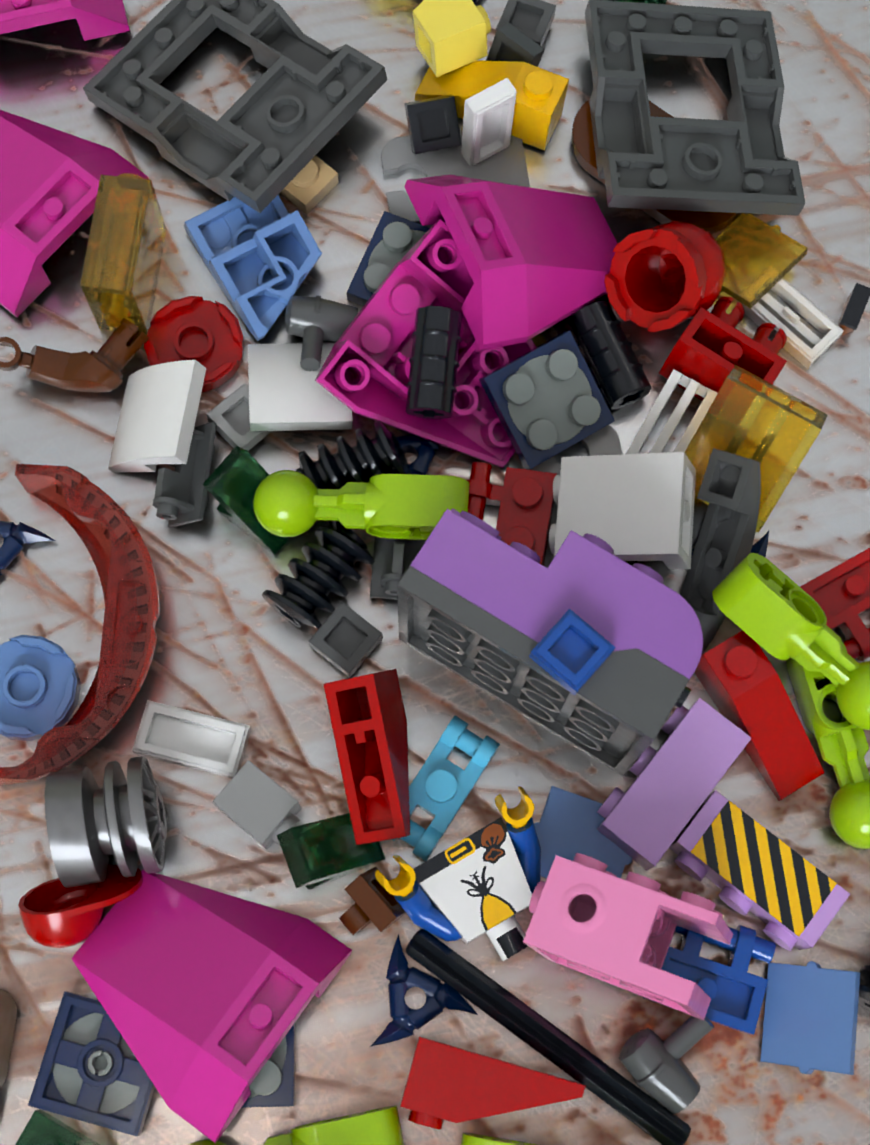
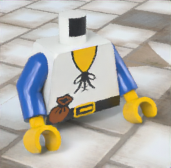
M518 787L521 801L515 808H507L501 794H498L495 798V805L505 821H507L506 825L500 817L414 869L399 855H395L393 858L399 863L400 872L393 880H387L379 870L375 872L376 880L386 891L394 895L396 901L415 925L447 942L461 939L465 944H468L486 933L502 961L528 947V945L523 943L525 933L514 915L529 907L533 891L541 879V847L533 819L531 818L534 812V803L522 787Z

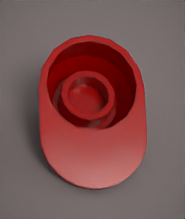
M116 864L108 865L107 877L104 882L73 888L63 887L59 878L44 882L29 890L19 901L18 908L24 929L34 942L50 948H65L78 944L87 939L98 926L104 907L124 900L140 888L143 883L142 872L137 868L135 876L126 878L122 876Z

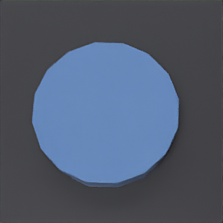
M19 635L10 638V641L0 645V734L10 740L33 741L50 736L68 722L78 705L81 682L76 664L60 645L42 636Z

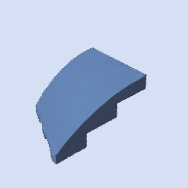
M279 195L261 213L238 198L233 197L230 201L227 200L184 222V229L210 273L257 341L266 336L289 300L322 255L298 210L289 214Z

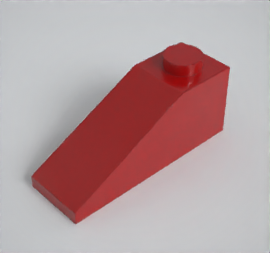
M742 630L701 655L699 664L694 671L695 675L720 713L752 737L744 749L778 801H781L825 773L778 673L757 642Z
M396 669L325 683L324 689L356 845L409 836L407 719Z
M419 1036L400 1107L411 1110L409 1121L441 1130L444 1120L459 1123L582 1098L585 1085Z

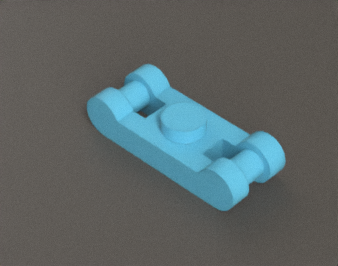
M454 716L433 751L409 786L410 817L415 809L419 807L433 816L434 819L427 829L410 819V835L400 839L413 846L414 850L412 853L424 861L428 860L500 746V743L487 735L482 739L467 729L469 724L457 716ZM455 747L472 757L465 770L448 760Z

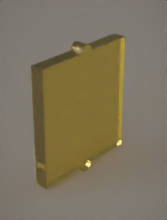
M742 213L715 238L724 251L727 275L720 293L725 292L751 309L807 255V247L782 233L780 226H770L752 214Z

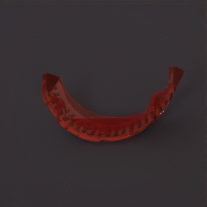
M16 464L15 476L28 493L45 502L70 524L85 544L93 559L101 581L105 602L99 666L86 697L66 726L56 727L46 732L38 741L34 755L16 767H0V786L32 782L46 777L50 772H55L68 766L96 746L121 720L139 693L149 671L158 636L155 632V625L160 616L159 591L153 563L140 533L126 512L108 494L90 482L86 476L68 466Z

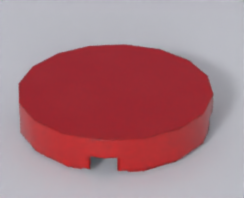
M198 296L184 297L169 302L157 311L150 321L151 326L147 332L149 340L144 343L149 365L182 360H197L206 367L201 393L217 389L230 380L243 361L245 342L239 321L228 307L220 302L215 301L214 303L203 300V297Z

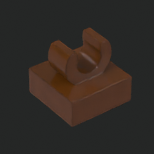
M377 867L360 874L345 888L346 892L356 903L339 919L352 935H355L360 929L363 930L371 922L382 932L406 913L396 901L394 895L386 891L376 880L375 872L378 870Z

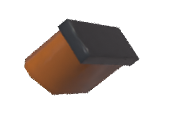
M858 283L855 284L837 324L844 330L841 336L857 329L870 297L869 287Z

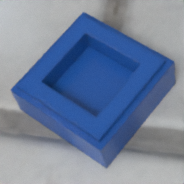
M569 608L534 647L529 657L575 696L613 653L616 647Z

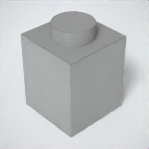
M249 760L212 801L221 812L266 850L274 841L279 846L284 844L301 823V820L296 817L297 813L302 809L299 802Z

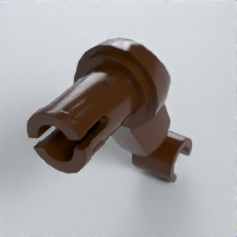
M125 318L120 321V325L97 353L93 350L90 353L86 351L69 353L37 345L32 348L31 353H27L21 350L15 340L9 337H1L0 345L14 348L15 357L9 362L0 361V369L3 371H13L21 366L27 368V378L61 389L97 393L111 392L123 383L122 378L124 375L121 371L141 346L149 340V337L143 331L138 332L139 328Z

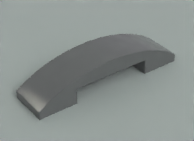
M715 448L712 450L697 496L698 499L709 502L691 558V569L687 570L680 595L695 611L701 624L703 633L702 654L715 637L726 617L714 602L712 591L751 553L761 495L760 462Z

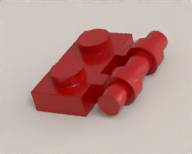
M473 462L470 479L467 480L469 482L468 513L483 520L485 504L500 506L496 530L500 532L501 541L509 546L512 542H518L527 546L540 557V564L544 566L555 502L553 497V481L557 473L507 467L504 485L498 486L489 483L492 470L490 464Z
M870 548L800 586L823 609L827 618L826 625L832 630L840 627L845 635L846 641L843 643L847 653L860 661L870 657V627L866 628L859 615L870 609Z

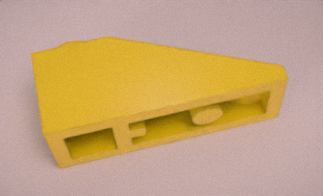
M476 60L439 77H436L429 67L415 93V100L451 94L455 99L457 117L464 119L466 99L508 78L517 90L511 135L522 139L523 143L545 151L562 116L569 79L526 62Z

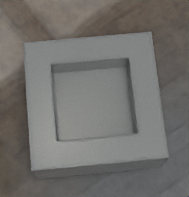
M246 383L207 413L208 423H217L216 431L241 457L272 432H250L249 387Z

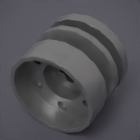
M144 756L129 759L127 763V782L121 765L117 761L108 762L105 767L102 789L98 788L91 770L86 766L49 773L45 784L47 833L52 859L63 887L73 888L104 882L108 872L109 855H114L122 876L126 878L135 876L138 854L146 873L163 871L165 858L164 844L167 837L165 809L161 791L153 778L149 762Z

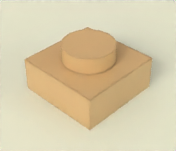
M315 155L280 194L307 215L339 183L338 173Z

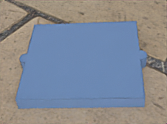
M551 786L540 822L534 823L541 847L542 877H548L556 855L573 861L575 854L580 853L608 865L606 871L621 878L625 865L632 863V857L597 830L605 819L597 813L602 803Z
M813 961L808 962L807 966L770 962L768 964V984L766 987L760 1061L799 1067V1071L803 1074H812L815 1069L854 1075L860 973L821 968L819 963Z

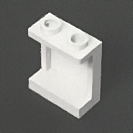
M685 452L562 457L560 475H556L553 481V497L555 504L558 506L556 524L551 525L549 530V546L554 557L572 530L582 537L584 534H592L601 538L613 548V555L623 561H663L670 570L691 569L696 469Z

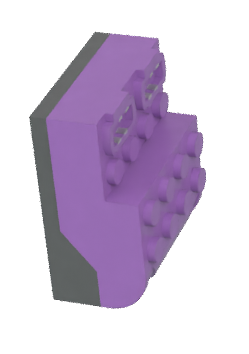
M453 508L452 510L447 509L397 585L399 640L623 775L655 740L673 707L681 708L691 691L686 685L699 664L703 650L702 628L695 611L680 594L663 584L664 579L659 573L646 565L635 563L632 566L613 555L614 550L607 542L595 535L584 534L582 537L571 530L552 562L546 568L540 564V557L527 546L518 542H512L509 546L501 541L499 531L478 517L466 511L460 513ZM569 608L616 647L613 653L575 696L529 657L534 647Z

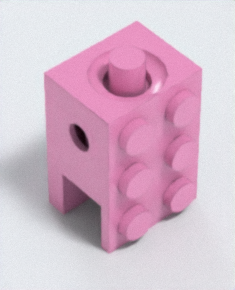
M576 853L573 861L556 855L546 882L540 881L533 891L529 905V911L533 913L523 943L549 961L704 1021L711 998L695 982L661 969L677 926L730 945L733 933L723 920V914L714 910L716 904L704 897L685 891L682 892L680 899L671 897L659 890L660 883L637 873L628 872L626 880L618 878L616 875L606 871L608 865L584 854Z

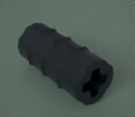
M606 300L595 302L583 307L571 316L569 325L578 341L577 345L582 348L589 362L588 367L592 368L600 384L599 388L603 390L611 408L620 409L645 397L652 387L642 369L643 364L639 363L631 347L632 343L628 341L620 326L621 321L617 320L609 302Z
M427 306L416 310L414 332L411 335L413 338L412 355L408 360L410 362L409 383L406 385L408 388L407 414L425 419L452 417L454 394L457 392L455 388L457 368L460 366L458 363L459 344L462 342L460 337L462 314L459 311L442 306Z

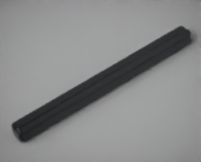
M420 929L416 932L406 947V952L411 958L446 982L580 1084L585 1085L588 1090L662 1145L685 1144L691 1132V1128L687 1123L428 931Z

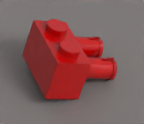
M724 296L715 302L711 312L700 307L658 373L668 379L673 369L690 379L719 393L712 408L743 427L766 396L787 362L777 355L785 346L787 337L780 328L773 340H768L769 335L776 326L773 323L761 324L752 339L743 334L736 327L744 318V307L738 301L731 313L727 314L726 310L734 298ZM679 384L677 385V386L681 387L682 389L686 390L685 387H683V386H681V385H679ZM695 393L694 396L703 401L704 398Z

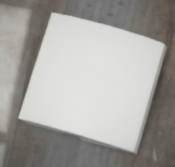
M302 343L248 344L250 432L352 429V410L315 381L335 343H323L320 368L316 371H306L300 366Z
M197 360L173 361L152 365L128 376L108 466L109 470L114 473L155 472L157 464H187L206 367Z

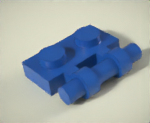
M738 925L736 929L729 927L733 933L730 945L677 926L675 932L683 935L680 950L669 946L661 970L695 982L711 998L706 1013L707 1018L711 1022L754 1035L768 979L747 973L751 958L770 964L774 956L776 943L757 937L756 930L742 925ZM706 942L730 950L728 964L724 965L700 957L702 943Z

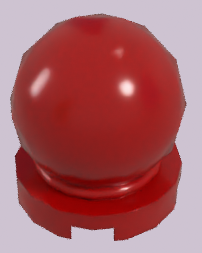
M668 222L631 233L619 242L612 251L616 253L611 260L610 273L605 275L604 282L609 302L621 319L624 321L631 320L640 327L648 328L647 331L649 332L671 329L680 325L685 320L693 318L700 307L707 310L716 301L727 275L724 251L710 232L689 223Z

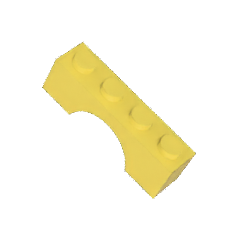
M423 0L413 10L416 46L436 77L488 56L487 34L491 32V25L483 6H476L472 0Z

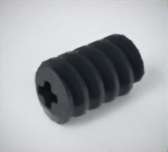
M380 420L374 422L375 438L370 439L361 428L355 430L356 446L351 447L343 436L337 437L336 454H332L324 443L317 445L318 461L313 462L305 451L299 452L300 468L296 469L297 472L307 476L317 489H340L347 482L368 483L372 476L396 474V470L400 474H410V469L399 441L392 431L389 432Z
M329 521L332 529L320 526L316 530L315 536L320 546L311 542H306L301 550L307 562L298 558L291 559L288 567L294 578L285 574H279L274 581L281 594L271 590H265L262 593L263 598L272 608L298 628L306 624L319 629L322 624L314 612L316 608L332 613L335 608L327 595L332 592L346 597L348 591L341 579L345 576L358 582L362 578L354 565L355 562L360 561L370 566L375 562L365 542L352 529H346L339 521Z

